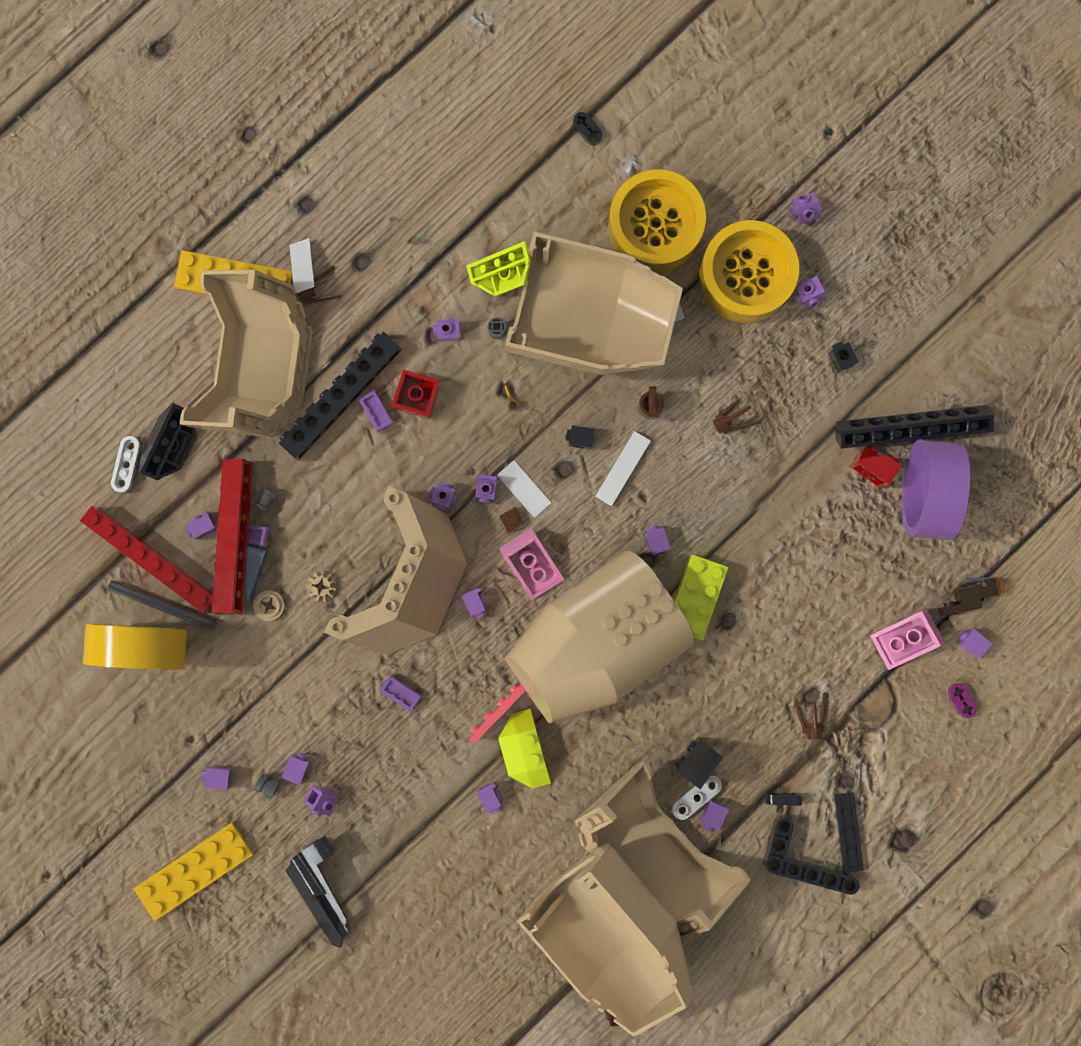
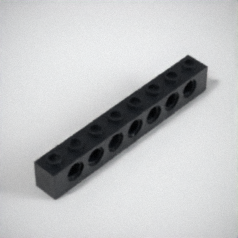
M384 331L374 336L371 340L372 344L360 351L358 354L359 358L346 366V372L342 376L338 375L333 380V386L329 390L325 389L320 394L318 402L316 404L312 403L306 409L307 413L293 423L294 427L282 434L279 444L296 460L299 461L402 351L401 347ZM377 349L383 350V355L379 358L373 356ZM369 363L370 369L366 372L361 371V365ZM356 377V384L348 385V379ZM337 391L344 392L342 399H335ZM327 404L330 405V412L322 413V407ZM316 418L318 420L317 425L313 428L309 427V421ZM299 432H303L305 435L304 439L297 442L296 435Z
M987 405L836 421L835 439L840 448L844 449L916 441L919 439L925 440L993 432L994 413Z

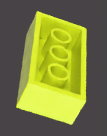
M689 555L674 602L685 616L691 628L693 638L703 641L728 567L695 555Z

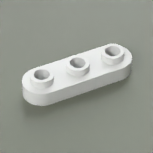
M127 436L121 440L111 479L112 488L120 493L128 492L132 487L141 450L140 441L133 436ZM131 443L134 444V448L132 450L129 449V445ZM126 462L130 463V466L128 468H125L124 466ZM122 480L125 481V485L123 487L120 486V482Z
M710 775L701 790L694 785L673 803V815L679 820H685L721 790L720 779ZM710 782L715 783L713 789H710L708 786ZM699 794L700 800L694 801V795ZM685 807V812L679 813V808Z

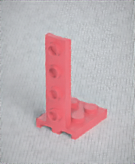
M517 682L509 690L511 692L508 698L503 696L496 704L498 708L494 712L490 710L483 717L485 722L481 726L477 724L470 731L472 735L469 740L472 743H476L526 691L522 684Z

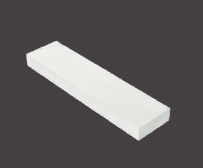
M634 431L597 492L596 498L610 506L613 505L649 445V439Z

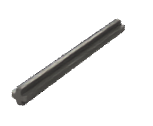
M110 581L107 589L111 592L203 628L214 630L217 621L144 592L115 581Z

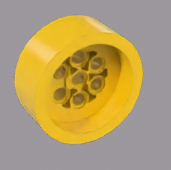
M661 169L640 172L624 182L613 198L608 219V234L615 252L631 255L636 261L644 266L647 265L655 273L676 269L693 255L701 240L706 224L705 205L696 187L685 177L675 172ZM659 203L661 208L654 209L651 204ZM640 211L644 214V217L638 218L634 213ZM673 212L677 215V218L671 219L667 214ZM651 222H659L660 227L654 228L651 225ZM641 230L644 235L638 237L634 234V231ZM674 231L677 236L671 238L667 235V232ZM658 240L660 245L655 247L651 245L650 241Z
M757 220L736 222L718 232L709 243L699 268V285L705 301L717 314L738 323L759 322L775 314L793 293L799 277V259L790 239L775 226ZM742 253H749L751 259L743 258ZM764 261L768 268H761L759 262ZM726 262L734 263L735 268L729 269L726 266ZM749 271L751 278H745L742 272ZM732 280L735 283V287H728L726 281ZM765 280L768 283V287L760 286L759 281ZM743 290H750L752 296H744Z
M86 624L82 664L117 668L185 669L188 630Z

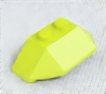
M523 241L466 265L471 284L478 286L493 296H499L524 286L527 282L531 257L529 256L527 242Z
M531 708L512 713L498 738L508 776L532 789L551 784Z

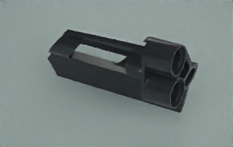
M325 835L306 846L300 853L294 856L286 869V873L331 945L341 948L343 939L349 934L351 926L318 865L333 855L335 851Z

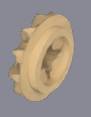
M324 571L315 572L306 583V592L311 599L317 602L330 600L337 590L335 578ZM323 578V585L329 587V589H322V592H319V589L313 585L320 584Z
M266 590L256 596L253 608L255 614L260 619L272 621L279 618L283 613L285 604L282 596L277 592ZM272 600V605L276 609H269L267 611V607L262 602H270Z

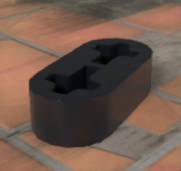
M584 112L577 113L573 119L574 128L589 145H598L602 140L601 129L588 114ZM578 119H585V125L587 127H585L583 124L578 125ZM589 130H590L593 134L597 133V139H595V138L590 139V135H591V134H590Z
M766 793L765 804L802 806V795Z

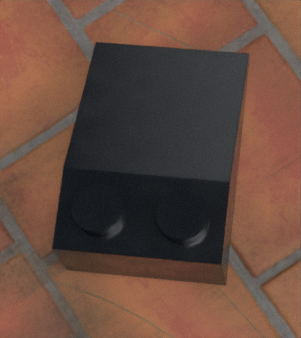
M697 738L696 741L692 740L687 746L688 752L684 757L680 756L677 760L675 770L701 790L723 756Z

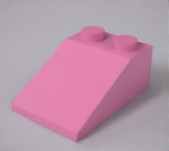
M532 528L499 548L532 600L564 580Z
M927 608L871 635L888 670L940 647L944 643Z

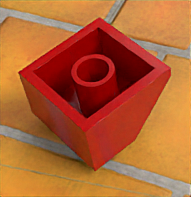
M403 369L393 399V409L430 420L436 403L440 380Z
M864 446L860 449L849 467L877 487L882 488L891 483L902 465L898 463L899 460L894 456H880L875 448Z

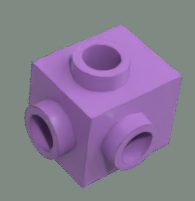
M814 193L803 194L792 199L791 215L797 219L799 224L809 223L812 220L822 218L820 200Z
M817 276L805 279L796 286L799 291L796 293L800 304L804 303L806 308L816 307L821 301L828 298Z
M442 482L441 485L436 484L435 488H431L429 498L435 508L445 511V508L451 509V506H455L458 495H456L455 489H452L453 485ZM442 492L446 493V498L440 499L439 494Z
M312 785L303 803L311 808V812L318 816L322 814L330 816L339 798L333 794L334 791L326 786L320 788Z

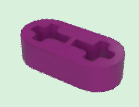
M958 683L950 685L948 696L957 713L961 717L972 718L976 714L977 708L967 688ZM955 688L962 690L960 692V696L962 699H960L959 696L953 694L956 691ZM963 702L966 706L971 707L969 714L962 711L965 709Z

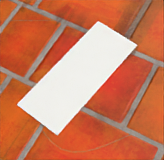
M308 238L289 245L293 285L297 293L314 287L310 240Z
M512 461L497 474L534 518L551 504L548 498L515 461Z

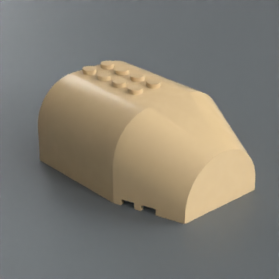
M534 232L529 249L531 263L527 282L523 287L514 325L509 327L505 343L506 352L598 375L664 366L683 288L666 277L650 270L651 268L647 265H642L631 255Z
M624 551L541 608L504 659L547 722L553 723L616 703L689 650L694 644V638L685 616L652 569L633 552Z
M609 843L597 848L557 877L535 898L517 920L519 925L577 993L587 1002L591 999L597 1003L600 1012L603 1013L606 1010L615 1017L613 1021L633 1037L687 1008L694 995L676 920Z

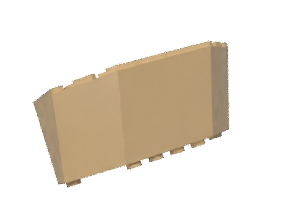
M257 270L202 271L201 287L210 297L222 324L214 385L192 407H185L182 410L180 425L273 438L277 433L276 430L279 427H283L292 418L291 415L303 407L313 331L311 326L306 324L304 319L306 314L301 302H297L295 297L296 289L294 285Z
M388 486L384 502L388 506L387 509L393 511L406 546L384 597L377 606L349 617L341 614L340 617L332 618L324 632L342 641L385 655L438 634L467 567L466 559L448 514L391 486Z
M641 761L634 765L575 820V825L581 831L578 835L581 846L586 849L584 857L602 845L609 843L676 920L682 940L710 930L751 879L741 867H730L702 854L688 840L687 835L677 828L674 821L667 817L661 810L660 805L657 804L651 780L653 777L652 768L644 761Z

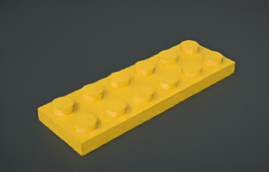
M181 250L174 288L208 295L201 287L202 271L257 270L291 285L293 277L292 271Z
M232 822L133 889L152 919L156 921L254 854Z

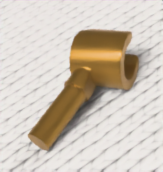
M505 385L504 389L509 401L507 406L512 411L510 403L515 402L517 408H519V403L514 400L509 386Z

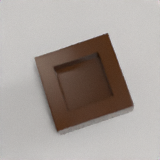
M516 507L499 516L508 533L525 525Z

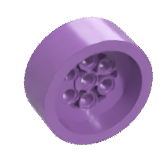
M919 439L912 446L907 459L902 486V519L908 536L953 540L958 535L966 515L970 491L969 458L966 448L962 443Z

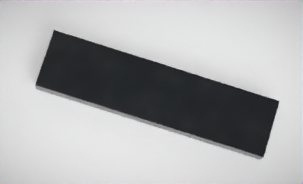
M854 792L833 794L843 872L864 871Z

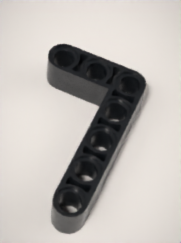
M780 815L774 819L763 861L764 866L769 872L848 895L858 892L860 888L859 881L850 874L786 857L794 825L786 816ZM782 821H787L788 823L785 830L779 829V824ZM777 840L783 841L780 849L774 848V843ZM772 859H777L778 865L770 868L769 862ZM792 864H796V871L794 873H789L788 867ZM814 869L815 876L807 878L808 871ZM828 875H834L832 883H826ZM847 880H852V881H853L852 887L849 888V889H846V888H845V883H846V881H847Z

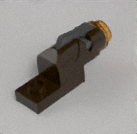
M996 577L965 578L964 583L954 589L956 604L955 601L943 603L944 607L938 608L939 615H949L982 608V601L1005 593L1003 580Z

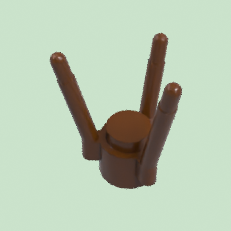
M334 266L329 267L314 277V283L332 271ZM327 279L315 283L312 288L297 293L301 302H308L309 305L314 302L341 298V294L313 298L316 295L314 289L326 283Z
M738 399L720 414L716 415V419L712 420L719 434L722 432L727 434L731 431L760 424L761 421L757 420L729 427L732 425L731 420L751 409V406H747L729 417L725 415L739 403Z
M823 693L820 722H817L816 702L812 703L813 722L807 723L808 727H806L799 705L795 706L802 726V732L807 734L808 740L822 739L826 693Z

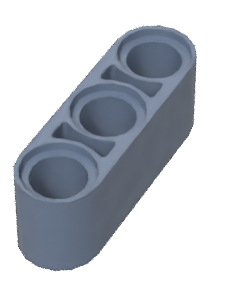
M252 545L247 546L244 602L249 604L254 597L268 553L267 550Z

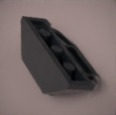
M171 403L158 417L142 451L139 473L152 479L160 480L181 469L197 436L195 428L180 425L183 407Z

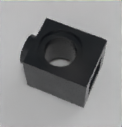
M841 341L831 346L832 350L828 352L837 373L859 363L849 342L843 344ZM844 352L846 360H841L838 353Z
M572 425L571 430L567 429L565 441H569L568 446L591 450L595 429Z

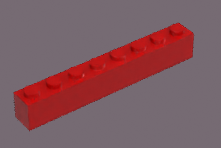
M245 459L223 460L221 468L218 534L215 546L216 561L214 563V590L211 603L212 613L220 615H243L253 463Z
M91 506L81 518L80 522L200 612L209 613L212 609L213 593L99 507Z

